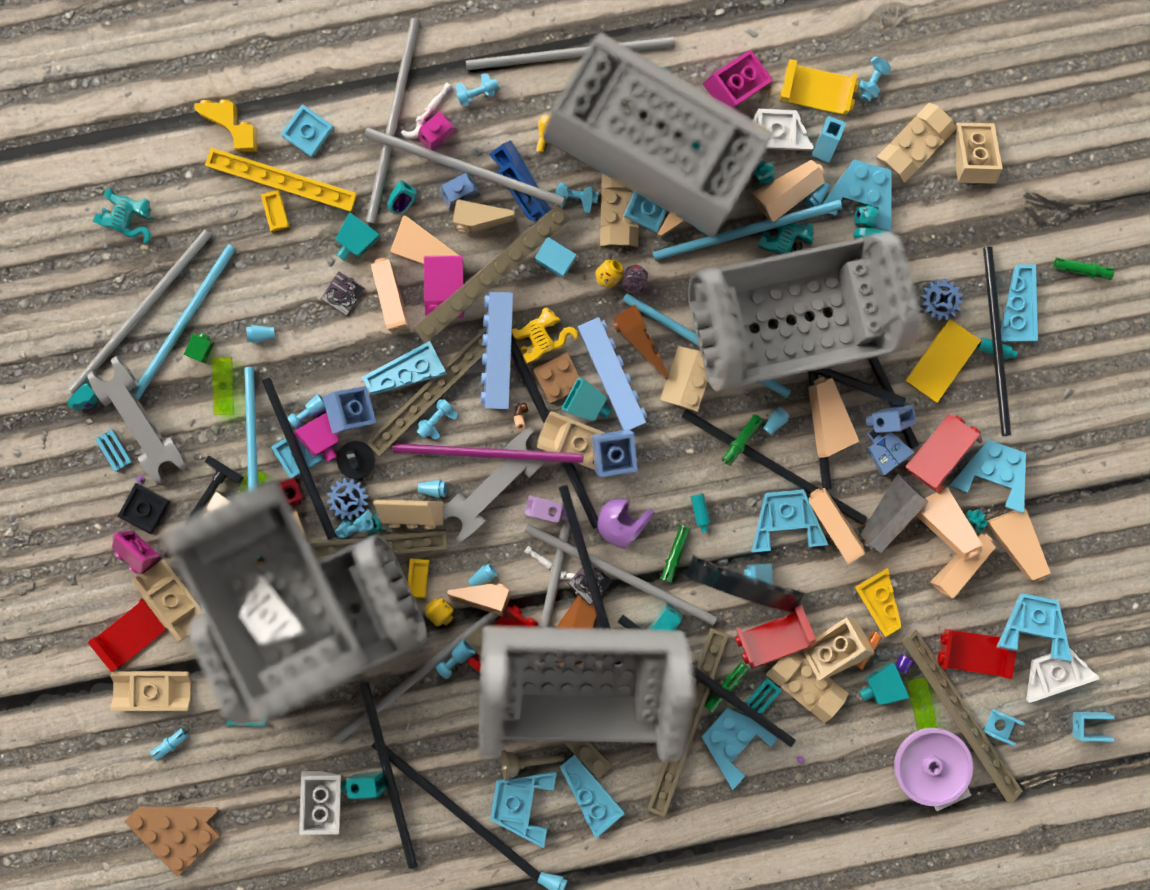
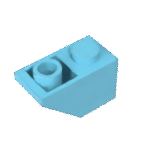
M828 116L823 124L811 157L829 163L840 141L846 123Z
M772 564L747 565V569H744V575L773 584Z

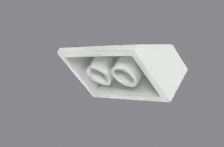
M301 771L300 835L339 834L341 775L322 771Z

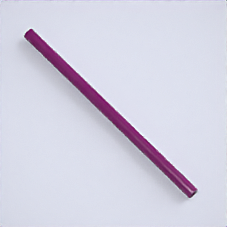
M393 444V453L583 463L584 459L583 453Z

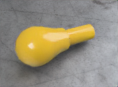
M543 115L538 121L539 141L536 149L538 152L544 153L546 144L544 141V131L550 115Z

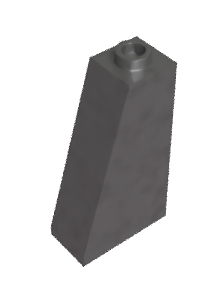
M897 474L860 534L865 539L864 544L872 551L876 549L882 553L928 502L901 475Z

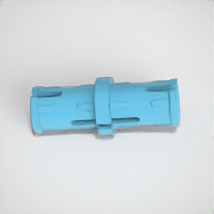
M180 728L171 737H166L162 744L150 751L152 756L156 755L153 758L159 761L168 752L174 751L176 746L189 738L188 733L183 734L186 730Z

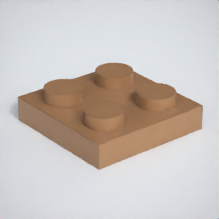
M568 353L533 369L550 404L569 395L579 377Z

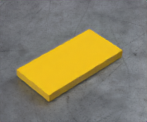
M948 319L905 382L937 403L981 340L953 320Z

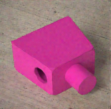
M438 112L419 128L418 139L427 149L435 150L458 129L445 114Z
M327 413L295 430V437L313 457L322 453L327 462L337 457L332 447L338 444L339 439L337 434H332Z

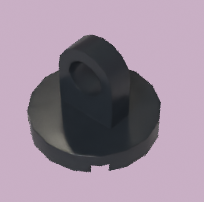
M348 442L338 452L337 466L341 473L348 478H364L374 468L375 455L370 446L364 442Z

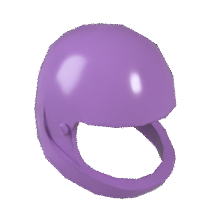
M623 498L610 499L599 513L598 530L606 541L616 547L626 549L642 532L655 512L650 508L639 519H634L628 515L630 500Z

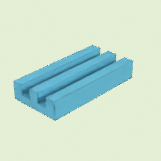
M114 429L95 439L114 472L133 462ZM109 436L113 438L114 442L116 443L117 447L119 448L120 452L125 458V462L122 461L121 457L119 456L118 452L116 451L115 447L110 441ZM103 440H105V442L107 443L108 447L110 448L111 452L113 453L114 457L119 463V466L116 464L115 460L113 459Z

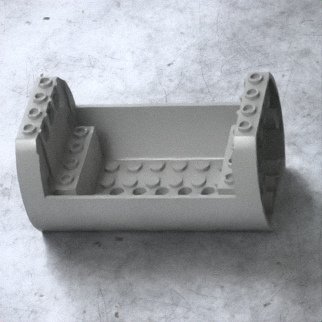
M600 33L592 41L554 106L544 131V141L579 159L713 238L774 132ZM621 102H630L631 109L628 111L622 110L620 108ZM646 111L649 114V118L646 121L639 120L637 116L639 112ZM658 121H663L666 124L667 128L664 131H658L655 128V124ZM676 131L682 132L684 139L682 141L674 140L673 133ZM697 141L701 144L702 148L699 151H693L690 148V144Z
M891 232L868 235L860 239L736 265L694 272L689 281V308L703 359L706 378L715 391L907 350L914 345L919 333L920 316L901 242ZM823 309H830L832 311V317H825L823 315ZM806 312L813 314L814 320L812 322L805 319L804 315ZM788 316L795 318L796 323L794 326L787 324L786 318ZM774 320L777 323V329H770L768 321ZM756 324L759 332L756 334L751 333L749 326Z
M269 482L244 491L168 530L161 536L170 556L175 557L248 702L245 705L254 723L261 722L340 682L369 664L278 482ZM258 555L265 558L263 566L256 564L255 560ZM267 573H271L274 576V581L270 586L274 591H280L283 594V603L292 612V615L305 632L299 637L292 636L263 645L242 619L240 612L247 603L250 592H254L259 582L257 581L258 576L262 575L265 577Z
M376 534L318 560L369 662L364 668L347 678L426 643L427 630L423 615L393 549L381 535ZM275 591L282 600L283 594L280 591ZM353 603L360 605L361 610L359 613L351 611ZM201 613L195 616L190 625V640L223 715L236 725H244L253 721L245 705L248 702L204 614Z
M483 626L479 694L480 758H499L502 750L501 740L656 742L658 755L661 760L683 761L692 704V677L687 641L682 631ZM539 659L545 661L543 663H536V661ZM557 660H563V661H564V662L561 663V664L555 663ZM577 660L584 661L582 664H575ZM596 661H602V662H603L602 664H599V665L594 664ZM616 661H621V662H623V663L620 664V665H615V664H613V663H615Z

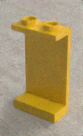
M790 59L787 64L779 101L846 116L849 110L852 111L855 99H852L853 92L857 91L859 81L856 80L857 74L853 73L849 77L798 66L796 60Z

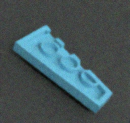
M1036 264L1015 265L1001 324L1002 342L1038 341Z
M428 341L362 378L371 395L443 376L447 373L431 342Z
M575 754L560 765V769L596 839L623 816L625 812Z

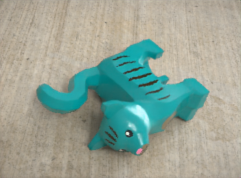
M107 188L104 197L115 205L112 213L110 214L108 209L102 208V215L96 213L92 222L105 228L115 229L130 238L143 234V243H149L151 232L148 228L138 227L134 230L129 228L134 213L141 218L153 220L150 216V200L144 198L135 201L127 196H118L113 190Z
M795 222L775 228L779 231L776 238L771 237L769 232L764 231L758 247L778 255L792 253L791 250L796 237L804 243L812 245L814 226L811 223L798 225Z

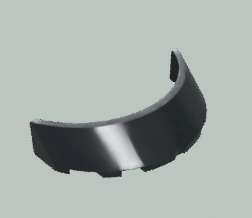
M692 555L686 576L713 589L753 603L784 611L794 612V607L798 606L804 594L800 589L783 588L719 567L696 555Z

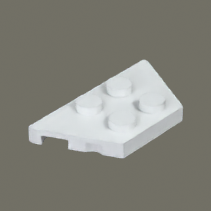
M758 109L753 120L774 132L765 149L813 150V145L808 139L806 129L800 121L801 118L797 110Z
M262 575L258 576L257 581L259 582L254 592H250L247 603L240 612V616L259 642L266 645L305 632Z
M1071 649V662L1051 659L1050 653L1031 660L1026 700L1031 703L1099 680V676L1085 662L1080 660Z

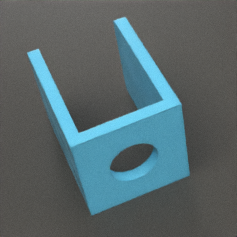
M548 237L535 256L538 264L564 279L576 259V254Z
M993 708L984 732L1016 746V743L1008 738L1015 722L1023 726L1025 723ZM999 719L1005 722L1003 730L995 728V722Z
M1073 712L1074 738L1080 741H1114L1113 737L1105 734H1084V718L1114 719V715L1106 712Z

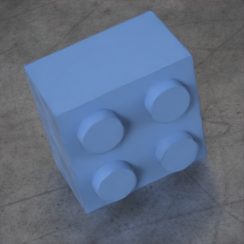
M367 386L335 391L323 396L332 434L361 429L376 423Z
M622 430L591 435L595 473L599 477L638 471L633 432Z

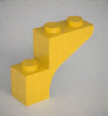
M202 100L200 103H195V110L202 117L231 132L234 140V149L237 152H257V129L249 122L237 124V106L230 100H220V103H212L209 100Z

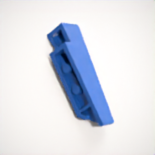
M511 140L489 153L490 157L501 168L497 171L498 174L539 188ZM508 188L528 220L538 221L551 210L547 201Z

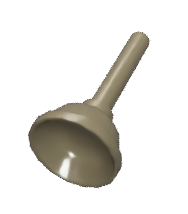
M501 751V764L505 781H509L510 778L517 776L519 770L524 769V767L564 762L565 760L563 754L523 759V757L518 758L513 752Z

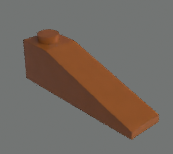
M636 304L614 316L615 322L612 324L617 333L620 332L663 378L668 377L669 375L662 359L654 349V342L650 335L646 333L647 327Z
M579 594L556 628L592 629L596 617L593 602L589 604ZM577 660L575 664H582L583 661Z

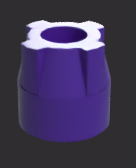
M900 654L895 666L897 670L907 674L914 660Z

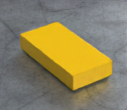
M280 190L261 194L270 231L275 232L289 228L290 225Z
M410 558L408 584L415 598H426L430 560Z

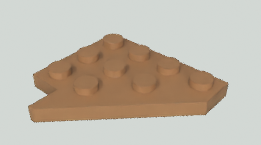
M140 806L124 821L177 877L221 835L208 822L219 810L217 807Z

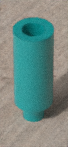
M982 337L977 350L993 355L992 340ZM1002 344L1004 359L1007 360L1009 357L1015 359L1018 352L1012 350V346Z
M704 493L690 496L697 526H700L702 533L709 531L708 524H710Z

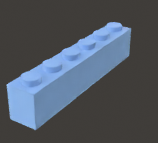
M488 291V296H484V307H487V315L483 317V326L486 327V334H483V346H486V354H482V365H485V373L481 374V384H484V392H481L480 401L484 403L485 408H509L512 292Z
M598 317L578 326L581 337L623 430H631L646 423L645 419L648 418L643 407L639 408L637 401L640 399L636 390L632 391L629 384L632 381L628 372L624 373L621 366H624L621 356H616L613 350L616 348L612 337L608 338L606 334L608 327L605 321H601Z

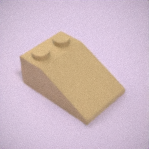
M957 123L956 172L958 183H996L1003 168L995 125L991 123Z
M457 200L452 223L455 229H458V232L469 234V231L477 232L514 222L516 217L513 210Z
M848 617L816 637V646L803 650L818 681H822L856 665L875 653L858 621Z

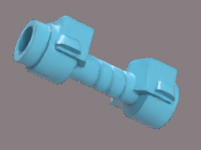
M873 57L871 59L875 71L870 81L865 82L861 80L859 83V88L861 89L859 97L866 102H870L873 97L878 96L880 89L877 82L881 75H888L891 70L889 63L881 57Z
M481 74L482 86L470 91L461 82L456 85V94L460 104L467 106L471 104V98L480 94H485L486 97L495 95V92L500 89L496 78L492 80L488 74Z
M559 183L556 189L557 195L565 197L563 206L568 197L578 198L582 200L583 210L587 213L591 211V204L598 201L599 192H596L592 187L585 188L584 191L569 190L568 185H565V183Z
M440 399L437 402L438 405L436 407L438 410L432 418L421 420L418 423L419 429L417 432L423 438L430 435L436 440L440 437L434 425L443 415L454 420L457 418L458 413L453 410V407L446 400Z
M367 510L355 522L353 519L349 520L346 517L335 530L336 538H349L354 532L371 530L373 528L372 513Z

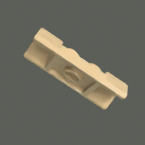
M928 103L876 159L887 164L904 184L956 130L955 124L939 106Z
M603 173L600 246L620 245L638 247L639 225L623 217L634 191Z
M551 411L540 433L537 447L548 452L583 453V463L578 464L595 470L591 435L605 432Z
M162 559L151 569L133 578L131 581L143 595L142 598L163 626L167 627L177 642H180L190 635L192 619L201 614L202 610L167 562Z
M799 652L779 659L765 673V675L824 723L837 713L849 694L829 677L818 681L808 660Z
M111 672L113 700L110 711L189 710L192 699V679L189 672Z

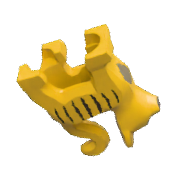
M548 307L542 310L539 318L530 321L521 330L516 328L511 330L517 340L530 337L533 343L530 347H521L527 363L533 362L543 354L564 346L569 334L577 340L579 338L578 331L573 327H566L560 332L559 340L553 341L545 328L554 326L561 319L556 317L555 313Z

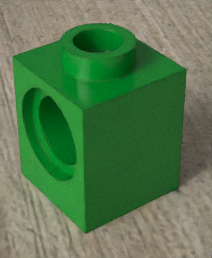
M199 333V335L192 334L183 355L206 364L214 342L209 341L210 336Z

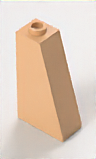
M812 160L752 192L757 208L771 222L776 221L824 184L823 175L825 172L820 164L817 165Z
M406 216L402 218L390 250L393 255L423 266L424 256H459Z
M386 258L377 259L375 264H371L387 329L393 333L410 328L392 262L386 260Z
M825 377L814 380V384L809 386L808 389L817 453L819 458L839 452L859 442V439L833 378L825 379Z
M948 487L943 489L940 494L934 493L926 497L927 504L916 516L963 560L968 558L974 559L979 556L982 551V544Z
M818 488L810 494L809 503L847 563L849 564L864 555L863 543L825 488L822 490Z
M1024 508V514L1011 511L987 520L989 530L1027 579L1038 582L1046 579L1045 575L1051 574L1026 508Z
M976 533L982 544V551L979 556L974 559L968 558L963 560L956 554L932 579L930 583L943 596L953 599L996 548L992 544L993 539L986 533Z

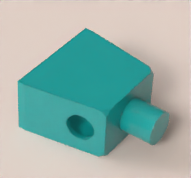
M349 212L335 239L342 245L336 255L343 261H346L351 253L360 258L381 236Z
M580 377L577 378L561 408L569 414L594 421L598 415L606 418L611 410L604 405L607 397Z
M666 603L648 630H675L682 620V613Z
M891 661L865 678L868 687L859 691L863 702L873 698L878 705L909 698L898 670Z
M382 771L356 773L347 778L346 781H341L340 793L347 792L349 799L375 798L387 790Z

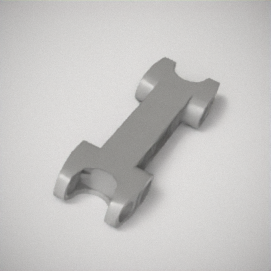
M116 356L111 359L114 376L110 381H104L94 371L87 374L88 380L96 396L104 406L110 403L114 404L145 452L138 456L141 466L157 485L161 486L165 483L162 466L166 461L173 462L183 472L189 469L188 462L175 439L169 437L164 440L139 400L135 399L136 396L132 389L139 386L138 381L126 364Z
M529 427L515 437L504 449L527 450V440L534 431ZM507 459L467 499L461 493L456 495L443 509V521L454 516L462 522V530L455 540L461 543L473 534L486 521L480 513L518 475L524 472L530 478L545 461Z

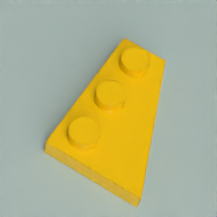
M887 567L854 587L884 637L902 627Z

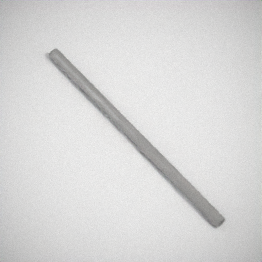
M411 18L385 133L395 137L420 20L416 18ZM384 143L366 218V223L375 224L392 150V146Z
M674 37L620 43L632 51L675 46ZM589 47L466 60L467 70L579 58L584 57Z
M367 128L364 136L561 207L563 206L565 197L371 128Z
M205 229L68 388L69 392L74 394L81 386L87 383V374L91 371L96 372L209 240L212 236Z
M563 520L559 539L567 543L571 530L568 521ZM556 549L540 623L542 628H549L561 576L565 552ZM542 659L537 660L536 663H542Z
M528 523L524 531L525 533L580 560L575 546ZM588 553L592 566L711 625L715 624L716 616Z
M489 612L378 700L375 703L377 713L433 670L440 662L448 658L462 639L468 638L478 627L483 629V626H488L500 615ZM363 712L334 735V741L340 744L369 721L367 712Z

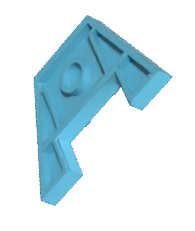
M853 159L822 204L837 200L841 201L842 197L878 207L879 213L873 226L891 231V170ZM838 210L830 212V214L837 215Z
M988 440L949 487L968 494L974 476L1011 489L1005 507L1024 514L1026 453Z
M804 489L764 493L751 552L771 551L769 531L806 528L808 547L828 545Z
M1024 593L1019 594L997 647L1012 651L1018 650L1019 633L1052 639L1051 659L1071 662L1072 658L1059 601Z
M726 708L706 730L702 738L733 790L745 775L731 762L756 734L770 747L778 738L748 716Z
M557 771L510 778L509 781L504 779L497 780L490 820L544 848L547 828L528 824L534 788L554 791Z

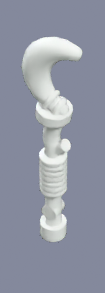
M446 83L444 89L438 96H435L428 105V108H424L425 113L417 117V127L414 131L406 132L403 130L401 132L404 137L408 139L418 138L419 128L423 126L425 119L431 111L436 109L447 91L452 89L450 84Z
M528 546L524 552L532 555L540 564L551 569L552 572L553 563L544 556L538 555ZM561 571L560 579L572 580L577 577L574 573Z

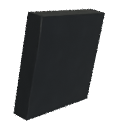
M135 483L117 517L152 535L170 500Z

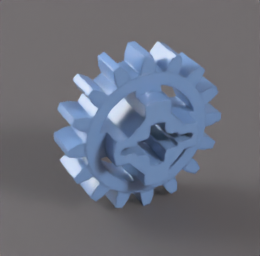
M937 279L935 280V285L930 282L928 284L929 288L923 289V292L926 294L920 296L921 299H924V302L920 305L926 306L924 313L930 312L929 318L936 316V320L939 321L943 316L944 320H948L949 315L951 317L956 316L954 311L959 312L961 310L958 305L963 304V301L959 300L963 293L958 294L957 291L960 287L954 288L953 281L947 284V279H943L942 283ZM939 287L946 288L948 291H942ZM947 295V297L945 298V300H943L942 303L936 304L940 300V297H944ZM936 308H939V309H942V311H945V312H939V311H936L935 309H936Z
M347 478L343 479V483L336 481L337 487L331 486L330 488L333 492L327 493L331 497V500H328L327 503H332L329 510L335 509L334 515L338 516L341 514V519H345L346 515H348L349 520L353 519V514L356 517H360L359 511L365 512L366 510L363 506L369 505L365 501V498H368L369 495H364L367 488H360L362 483L358 482L355 484V479H351L350 483H348ZM347 486L343 493H337L342 487ZM355 489L359 492L360 498L356 496ZM350 494V498L356 501L347 503V501L341 497L348 496ZM336 500H339L341 509L337 506ZM359 505L354 511L349 512L351 506Z

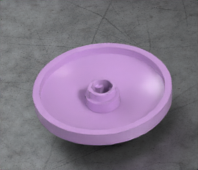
M924 728L912 733L902 742L895 756L894 772L899 786L912 800L927 806H941L956 800L967 789L972 778L973 761L969 749L955 734L941 728Z

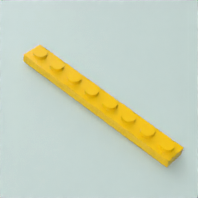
M210 148L205 166L351 213L357 197V193L214 148Z

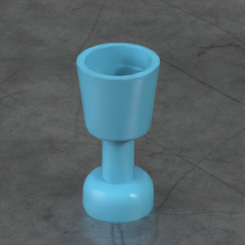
M316 394L305 405L307 409L299 415L291 414L287 417L296 430L303 426L302 421L310 415L316 417L326 411L323 398L319 394Z
M462 639L453 650V657L447 663L440 662L436 666V670L442 677L448 679L452 675L451 668L457 663L462 664L475 654V650Z

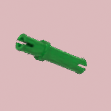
M1056 257L1053 264V269L1083 274L1089 276V278L1099 277L1112 280L1114 275V268L1099 266L1097 263H1082Z
M753 414L735 441L730 443V448L721 458L723 462L725 461V464L732 466L737 456L743 453L745 445L763 422L760 416Z
M679 525L675 541L668 559L666 558L665 560L666 565L660 579L671 583L676 568L680 566L679 560L691 528H685L683 525Z
M740 661L733 672L727 674V679L721 686L731 692L735 686H739V681L750 668ZM737 673H739V675L734 679L730 686H728V684L737 675ZM716 693L704 705L712 713L724 701L721 697L715 701L719 696Z

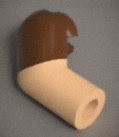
M525 402L522 404L518 403L515 406L514 422L516 429L519 431L525 429L522 413L529 411Z

